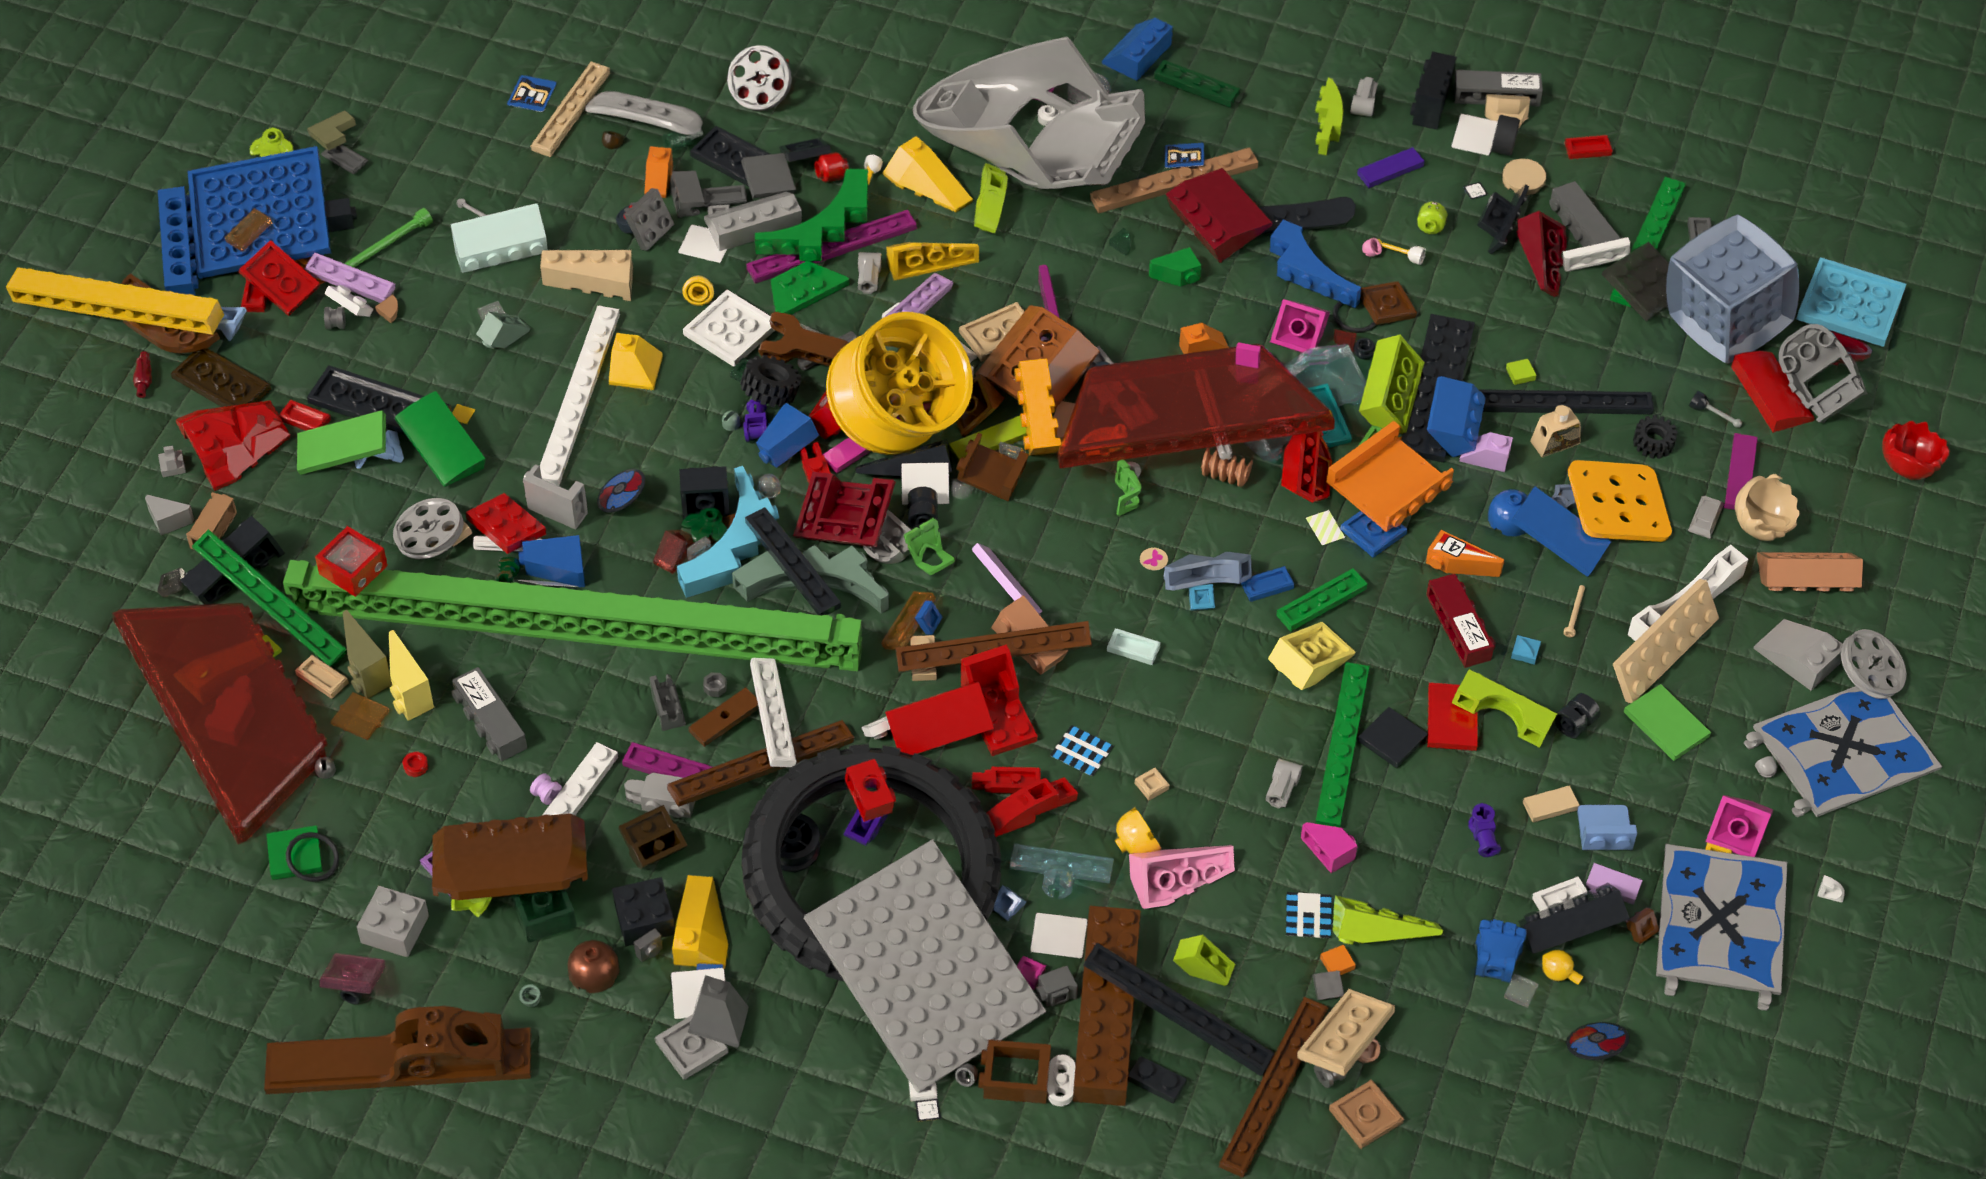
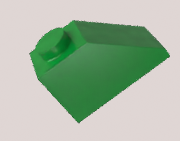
M1189 247L1150 260L1149 276L1152 279L1181 287L1200 280L1201 264Z

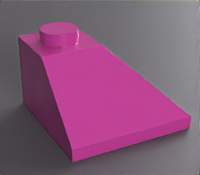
M1283 299L1270 342L1314 355L1323 336L1330 311Z
M1723 795L1706 842L1730 849L1738 855L1755 857L1773 809L1750 800Z

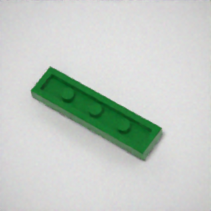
M1352 568L1278 609L1276 616L1291 632L1367 590V583Z

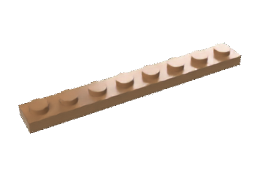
M1246 148L1204 160L1203 166L1179 167L1091 192L1090 199L1098 213L1165 195L1185 180L1223 168L1230 176L1258 168V161L1251 149Z

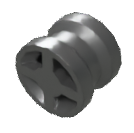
M325 307L324 323L326 330L333 327L345 329L346 317L344 307H338L337 309Z
M1314 1065V1071L1318 1080L1326 1088L1332 1086L1335 1080L1341 1081L1346 1078V1075L1343 1076Z

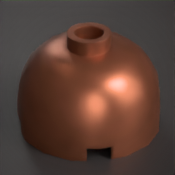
M590 940L579 944L570 953L567 966L570 981L574 987L585 989L587 993L603 992L610 988L620 972L616 953L611 946L602 941Z

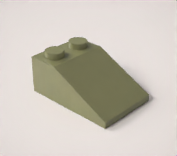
M345 610L343 611L347 654L350 663L348 670L353 677L351 683L357 693L362 692L369 699L392 685L387 659L358 622Z

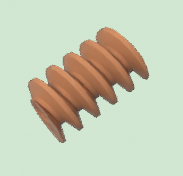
M1207 447L1201 465L1202 475L1208 476L1211 472L1212 479L1220 476V481L1225 482L1228 478L1229 484L1233 485L1237 481L1238 487H1243L1249 478L1253 461L1251 460L1248 466L1245 465V458H1242L1237 463L1236 455H1233L1231 460H1222L1217 449L1211 455L1210 447Z

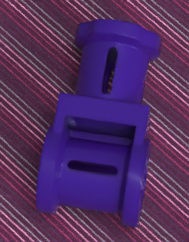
M752 399L746 403V409L749 414L745 415L744 422L746 442H750L751 439H759L769 426L765 412L767 403L763 405L760 404L761 401L757 400L755 402Z
M1485 803L1477 804L1473 808L1468 827L1473 832L1475 841L1479 842V855L1482 857H1492L1501 851V847L1497 844L1494 834L1496 829L1494 822L1495 812L1490 805Z

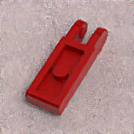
M818 442L812 443V450L815 454L814 458L808 459L805 447L799 451L808 483H810L813 472L831 474Z

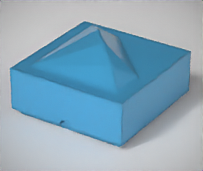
M1213 584L1188 588L1190 611L1215 608Z
M1517 635L1511 659L1535 665L1541 641Z

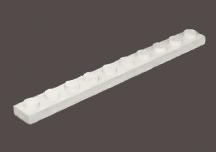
M597 306L540 464L542 479L557 486L561 483L620 316L619 309Z

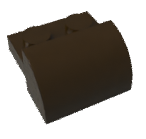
M664 805L618 827L629 849V855L639 869H643L688 846L677 824L673 823Z

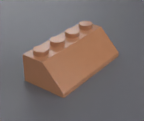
M1757 552L1761 583L1768 587V590L1782 591L1783 587H1792V590L1806 591L1807 587H1816L1817 591H1830V587H1839L1840 591H1854V587H1862L1863 559L1852 553Z

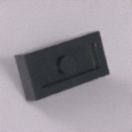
M1142 1056L1138 1058L1127 1081L1173 1104L1186 1085V1078Z

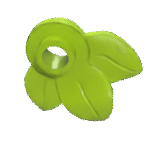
M269 128L264 131L262 137L255 140L250 147L251 155H260L261 157L293 151L291 142L284 139L282 131L277 128Z

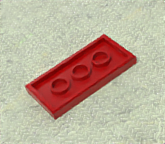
M979 681L885 711L896 747L901 748L900 752L910 755L994 729Z

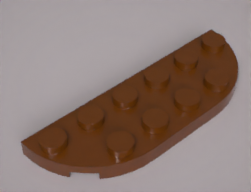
M131 273L121 283L151 288ZM122 320L124 324L152 344L170 353H189L207 349L220 339L217 332L211 335Z

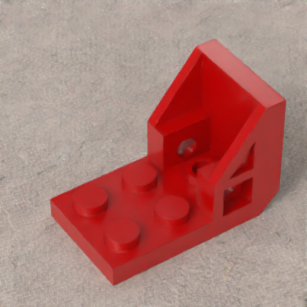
M1007 644L961 659V687L979 681L994 729L982 732L981 735L991 756L1037 742V734L1019 700V685L1011 652Z

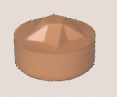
M1375 1038L1357 1059L1358 1061L1370 1063L1378 1058L1380 1045Z

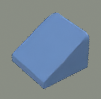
M1002 885L993 910L1009 921L1027 901L1008 887Z

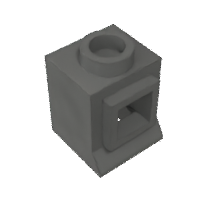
M1064 966L1040 975L1036 993L1041 1002L1044 1001L1046 1006H1055L1069 999L1076 1000L1078 986L1068 966Z

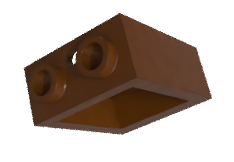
M988 1040L987 1049H982L981 1065H986L985 1073L980 1072L979 1088H983V1099L1046 1104L1051 1045ZM994 1056L1039 1060L1037 1084L991 1081Z

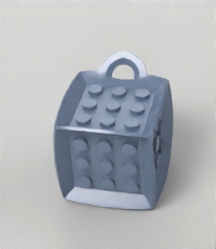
M1734 215L1705 230L1671 256L1666 283L1669 314L1706 351L1724 363L1733 362L1734 355L1756 350L1794 321L1799 298L1797 263L1765 231L1746 218Z

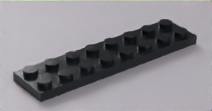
M1436 314L1430 315L1421 354L1424 366L1407 432L1403 433L1401 441L1424 459L1442 463L1445 461L1447 451L1427 431L1437 377L1442 376L1462 381L1475 322Z

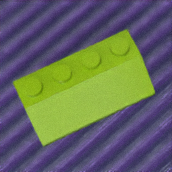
M1401 335L1377 341L1359 412L1371 425L1384 428L1392 421H1395L1400 425L1399 433L1403 434L1407 432L1424 361Z

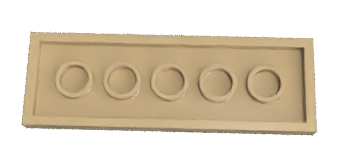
M1699 579L1613 663L1626 702L1632 703L1637 700L1719 619L1707 580Z

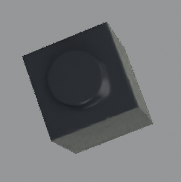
M349 198L325 201L328 232L354 229L353 220L357 219L355 206L351 207Z

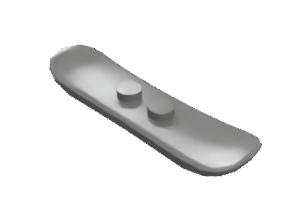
M618 91L602 92L593 97L585 107L586 112L637 120L685 135L695 134L701 129L703 123L701 117L687 107Z

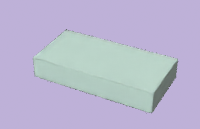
M1115 628L1108 643L1107 651L1153 665L1161 642Z

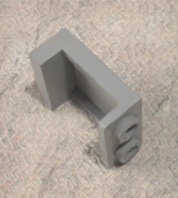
M536 464L530 471L525 473L523 483L528 509L576 530L588 514L584 484L575 481L569 490L543 480L540 466Z

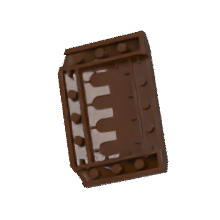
M571 813L545 814L528 818L517 817L515 819L491 820L479 823L467 822L459 825L444 826L433 835L432 890L434 896H438V892L451 894V899L467 900L566 889L570 887L571 881L581 877L583 881L588 880L585 822Z

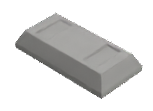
M1702 496L1688 531L1710 539L1724 503L1707 496Z

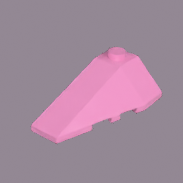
M1232 845L1129 854L1130 879L1144 909L1167 906L1175 902V899L1194 892V889L1206 883L1210 884L1234 871V851Z

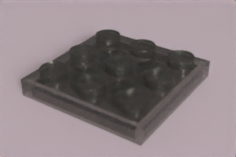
M1649 242L1603 271L1602 275L1646 322L1668 308L1666 283L1669 263Z

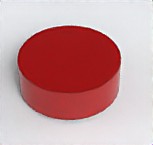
M411 752L403 759L404 771L411 777H419L428 770L427 757L421 752Z

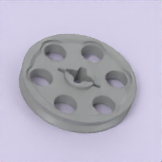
M426 499L412 505L402 513L394 526L393 538L399 550L405 556L412 559L432 558L448 550L459 539L464 525L463 517L457 506L447 499ZM423 510H428L425 515L418 516ZM450 510L446 515L440 516L442 511ZM455 525L452 530L445 531L448 526ZM412 526L409 531L402 532L405 527ZM417 541L413 547L407 548L409 543ZM438 541L436 546L428 547L430 543Z
M1863 629L1856 631L1843 642L1841 647L1843 667L1850 680L1862 692L1874 698L1886 699L1903 688L1906 682L1905 664L1899 651L1886 637L1873 630ZM1854 641L1859 643L1861 650L1856 647ZM1872 641L1878 645L1879 650L1873 646ZM1878 659L1874 666L1871 669H1869L1873 662ZM1852 660L1858 663L1859 669L1854 666ZM1888 660L1893 662L1895 668L1890 666ZM1868 678L1874 682L1875 687L1871 686ZM1886 678L1891 681L1893 687L1888 685Z

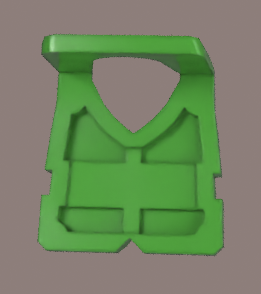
M1124 459L1118 461L1115 475V483L1125 493L1118 500L1116 513L1118 517L1138 507V495L1142 487L1137 475L1130 469V465ZM1129 500L1133 502L1129 505L1124 506V504Z
M934 518L921 524L920 528L916 527L904 534L905 542L908 544L907 548L915 565L929 575H933L955 562L954 557L942 549L940 532H938V521ZM927 547L935 550L938 557L943 561L941 564L931 566L922 562V557Z

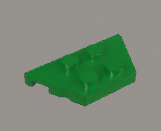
M806 261L771 279L775 312L792 315L850 285L849 278Z

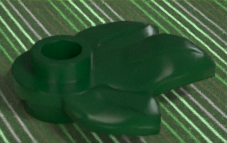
M705 508L700 513L690 514L685 517L681 525L683 528L691 529V537L694 543H698L710 536L718 542L727 531V527L722 523V514L715 508Z

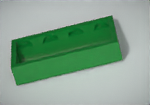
M436 391L417 400L395 416L396 422L444 487L484 469L486 458Z

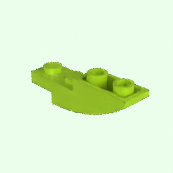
M1328 78L1326 86L1321 87L1319 98L1322 101H1317L1315 113L1319 114L1318 122L1320 123V130H1322V132L1317 133L1315 144L1319 145L1318 154L1327 155L1330 140L1339 142L1343 119L1341 96L1332 78Z
M987 163L982 170L981 190L976 203L974 226L982 231L995 234L1004 203L1008 176L1005 175L1006 172Z

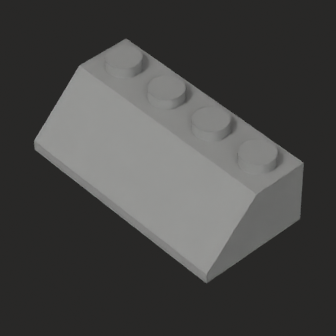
M783 192L706 215L704 220L718 250L722 251L755 241V233L772 232L801 224L802 210L794 194Z

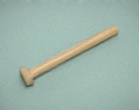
M1583 585L1579 586L1569 625L1563 632L1569 638L1574 637L1576 633L1574 626L1585 590Z

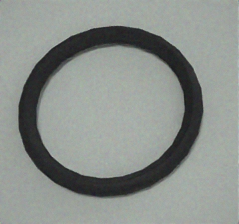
M1338 301L1333 308V318L1344 330L1358 333L1368 331L1376 326L1374 321L1363 328L1346 326L1339 320L1337 314L1338 308L1343 303Z
M307 832L296 836L289 843L286 850V862L291 872L298 878L309 882H319L329 878L336 871L339 864V852L333 841L328 837L315 832ZM304 838H318L325 841L334 854L333 866L327 873L317 877L300 873L294 867L291 860V852L294 845Z

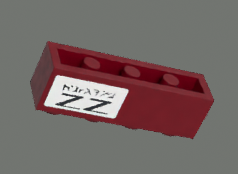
M1455 573L1429 580L1426 595L1464 668L1491 661L1493 650H1495V642L1491 636H1488L1483 619L1478 617L1474 602L1471 599L1469 600L1466 595L1464 583L1458 580Z

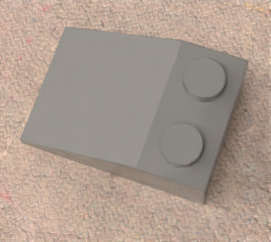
M1783 619L1754 646L1757 652L1810 691L1841 664L1842 661L1841 642L1827 632Z

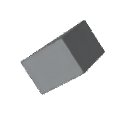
M146 495L145 500L149 513L160 535L193 523L194 516L190 505Z

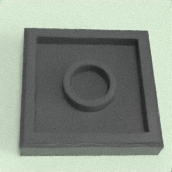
M784 153L745 157L742 159V165L753 199L769 197L783 192L794 194L796 189Z

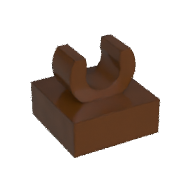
M1648 907L1641 912H1635V916L1625 920L1627 929L1632 932L1633 940L1640 944L1659 932L1654 910Z

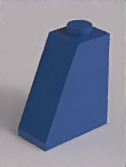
M788 403L784 404L756 442L760 450L758 454L762 461L766 464L770 463L777 468L816 439L819 434L812 419Z
M579 535L522 542L523 551L519 552V561L521 566L525 565L526 575L585 587Z

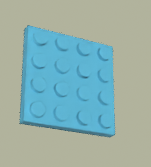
M1820 257L1796 320L1809 324H1819L1828 330L1884 347L1906 284Z

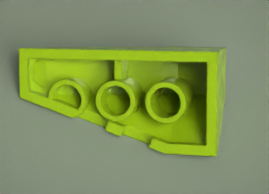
M1335 896L1333 932L1339 938V941L1346 944H1354V941L1367 943L1442 935L1443 929L1435 922L1411 915H1403V918H1400L1397 913L1386 908L1375 911V909L1368 906V903L1340 896Z

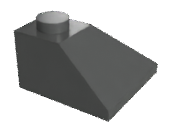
M705 975L688 1033L738 1048L749 1007L730 982Z

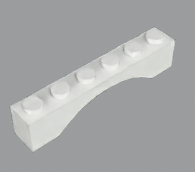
M1732 545L1728 546L1717 554L1703 571L1680 592L1662 603L1649 605L1632 618L1628 636L1636 641L1699 579L1707 580L1712 598L1714 599L1743 577L1748 558Z

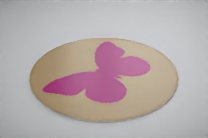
M1148 548L1141 553L1140 562L1149 570H1160L1167 565L1168 556L1159 548Z

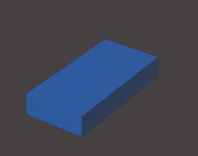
M1285 566L1254 575L1252 578L1241 583L1250 602L1294 589V582Z

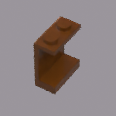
M978 433L975 440L970 439L965 450L967 453L966 457H961L956 469L959 470L957 480L1009 501L1026 467L1029 454L1020 451L1015 460L980 445L982 434Z

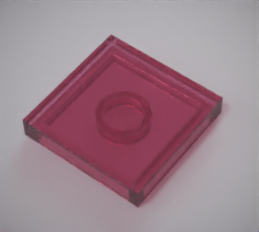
M335 953L320 978V987L371 994L385 968V960Z

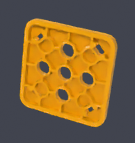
M1576 460L1571 463L1568 468V475L1582 528L1587 535L1595 538L1657 542L1668 540L1672 529L1656 473L1651 467L1642 464ZM1638 475H1642L1644 478H1646V480H1643ZM1610 479L1617 481L1620 486L1613 485ZM1593 496L1601 498L1603 502L1595 501ZM1615 498L1622 499L1625 504L1618 503ZM1636 499L1643 500L1646 505L1639 504ZM1619 516H1625L1630 522L1622 521Z

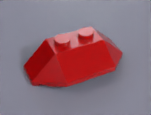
M1302 419L1284 450L1281 486L1313 503L1329 497L1330 485L1326 481L1329 467L1332 465V459L1327 444L1322 437V429Z

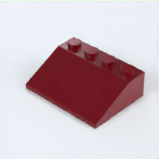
M1223 168L1185 180L1165 194L1171 209L1219 263L1273 225Z

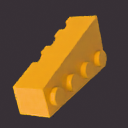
M1047 358L1020 361L1018 368H1015L1014 372L1015 380L1020 382L1021 391H1017L1019 405L1023 404L1024 413L1020 414L1021 426L1026 427L1027 436H1023L1024 449L1029 451V456L1057 453L1061 447L1060 438H1055L1057 436L1058 422L1055 417H1052L1055 404L1053 395H1049L1051 379Z

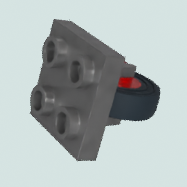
M651 188L638 202H632L623 208L616 217L620 230L624 233H633L640 249L646 251L674 225L658 189Z

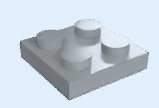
M692 1015L655 1037L656 1044L683 1080L728 1053L725 1044L688 1033Z

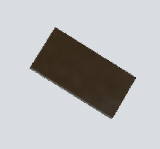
M208 348L194 351L171 372L174 380L220 407L255 403L271 390L269 383Z

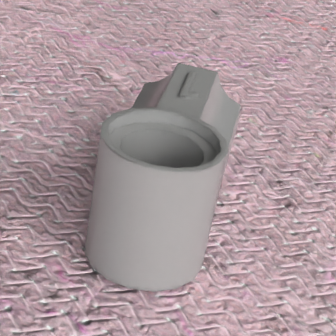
M1365 77V79L1360 80L1357 93L1353 96L1350 114L1372 117L1378 85L1373 78Z
M859 252L858 290H861L864 294H872V292L877 291L878 274L881 273V253Z
M1278 759L1273 772V780L1266 795V801L1271 806L1276 808L1286 807L1293 787L1297 786L1303 769L1302 765Z

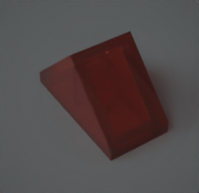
M666 530L654 557L653 564L673 574L677 566L684 562L700 542L694 543L691 535L683 530Z

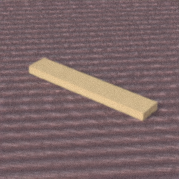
M590 62L532 143V151L549 157L553 155L584 111L586 105L592 100L609 76V67Z

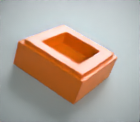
M1344 945L1321 953L1320 959L1328 972L1339 970L1340 975L1355 970L1356 965Z

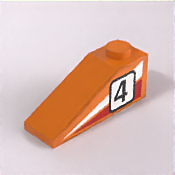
M1441 530L1428 548L1426 564L1445 573L1500 577L1504 559Z

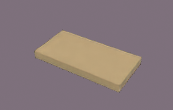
M1348 989L1300 1048L1298 1059L1345 1076L1395 1013V1006Z

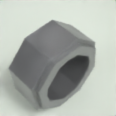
M710 673L704 677L703 689L710 697H719L726 692L727 680L721 673Z

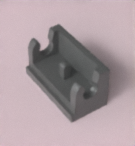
M673 171L670 191L678 218L699 215L700 211L698 209L691 210L692 207L704 206L705 202L696 171Z
M667 674L666 681L659 683L657 676H651V693L662 731L686 726L672 677Z

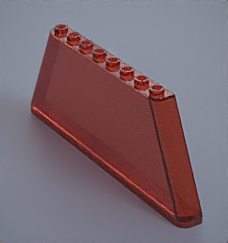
M1251 344L1261 347L1260 365L1258 368L1237 365L1236 347L1095 366L1086 372L1058 450L1059 469L1334 430L1335 420L1332 411L1260 344Z
M242 603L120 609L113 612L114 624L237 844L247 841L314 771L316 761L319 758L326 757L325 747L328 746L324 735L317 733L315 729L317 725L313 716L306 714V706L302 697L295 695V686L292 680L285 678L283 674L285 670L281 661L274 659V651L270 642L263 640L264 634L258 623L254 624L252 621L253 614L249 606L244 607Z

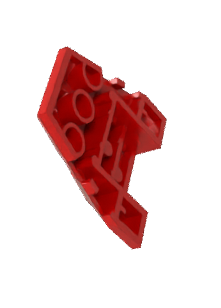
M271 401L197 410L175 419L185 439H189L201 460L204 473L214 491L238 481L241 478V473L248 467L254 468L258 464L257 460L264 454H271L290 438L287 428Z

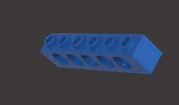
M184 186L158 190L165 290L196 296L195 289L199 288L197 275H194V272H197L196 259L192 257L195 256L194 243H191L194 237L193 227H190V224H192L191 211H189V208H191L190 195H186Z

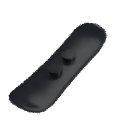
M1337 197L1286 205L1258 206L1273 224L1261 234L1273 233L1282 220L1303 227L1302 230L1322 229L1344 225L1355 214V203L1349 197Z

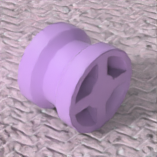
M544 773L534 780L530 787V792L536 797L539 796L541 802L545 805H549L561 791L562 786L558 782H552L551 777Z

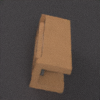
M211 493L212 499H209L191 531L186 533L190 549H193L192 545L208 529L221 540L237 514L233 498L225 494Z

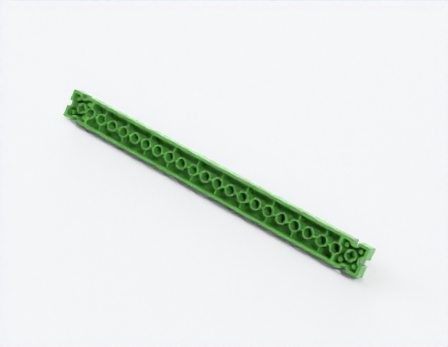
M290 560L283 581L285 592L289 595L288 599L303 612L309 613L310 610L318 611L319 615L343 617V611L347 610L353 618L744 660L770 658L775 659L776 663L829 669L830 665L839 666V670L848 671L859 670L862 654V620L850 617L845 618L843 614H837L834 621L833 617L829 615L821 616L802 612L792 613L781 610H763L755 607L744 608L733 605H716L707 602L697 603L685 600H668L659 597L649 598L638 595H620L611 592L582 591L564 587L553 588L542 585H525L516 582L506 583L495 580H477L468 577L458 578L447 575H429L400 570H383L355 597L319 575L317 563L315 566H312L310 562L305 560Z

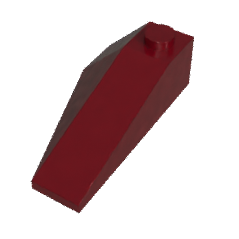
M1537 211L1518 219L1517 234L1540 289L1553 297H1557L1561 281L1559 267L1563 266L1561 256L1562 252L1566 251L1567 246L1565 226L1541 211Z

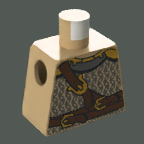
M1559 405L1554 412L1540 417L1531 438V443L1542 458L1580 444V422L1569 407Z

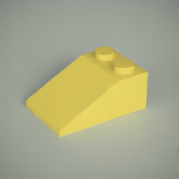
M1320 622L1281 637L1268 660L1275 665L1277 670L1285 674L1296 687L1303 690L1316 685L1352 658L1356 652L1326 624Z
M392 630L389 632L390 677L392 681L390 691L395 698L393 704L399 714L403 713L409 721L433 709L434 704L428 678L397 634Z

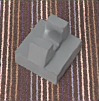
M173 445L163 447L164 453L158 454L162 477L186 473L182 450L174 451Z

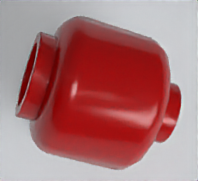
M838 152L820 155L818 161H815L816 176L824 182L843 179L846 169H848L847 160L843 159Z

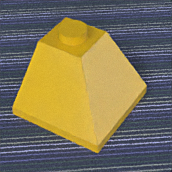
M617 333L611 353L609 385L654 390L663 353L638 335Z

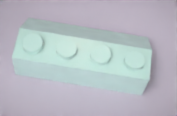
M537 203L451 224L455 253L462 273L542 254V250H548Z

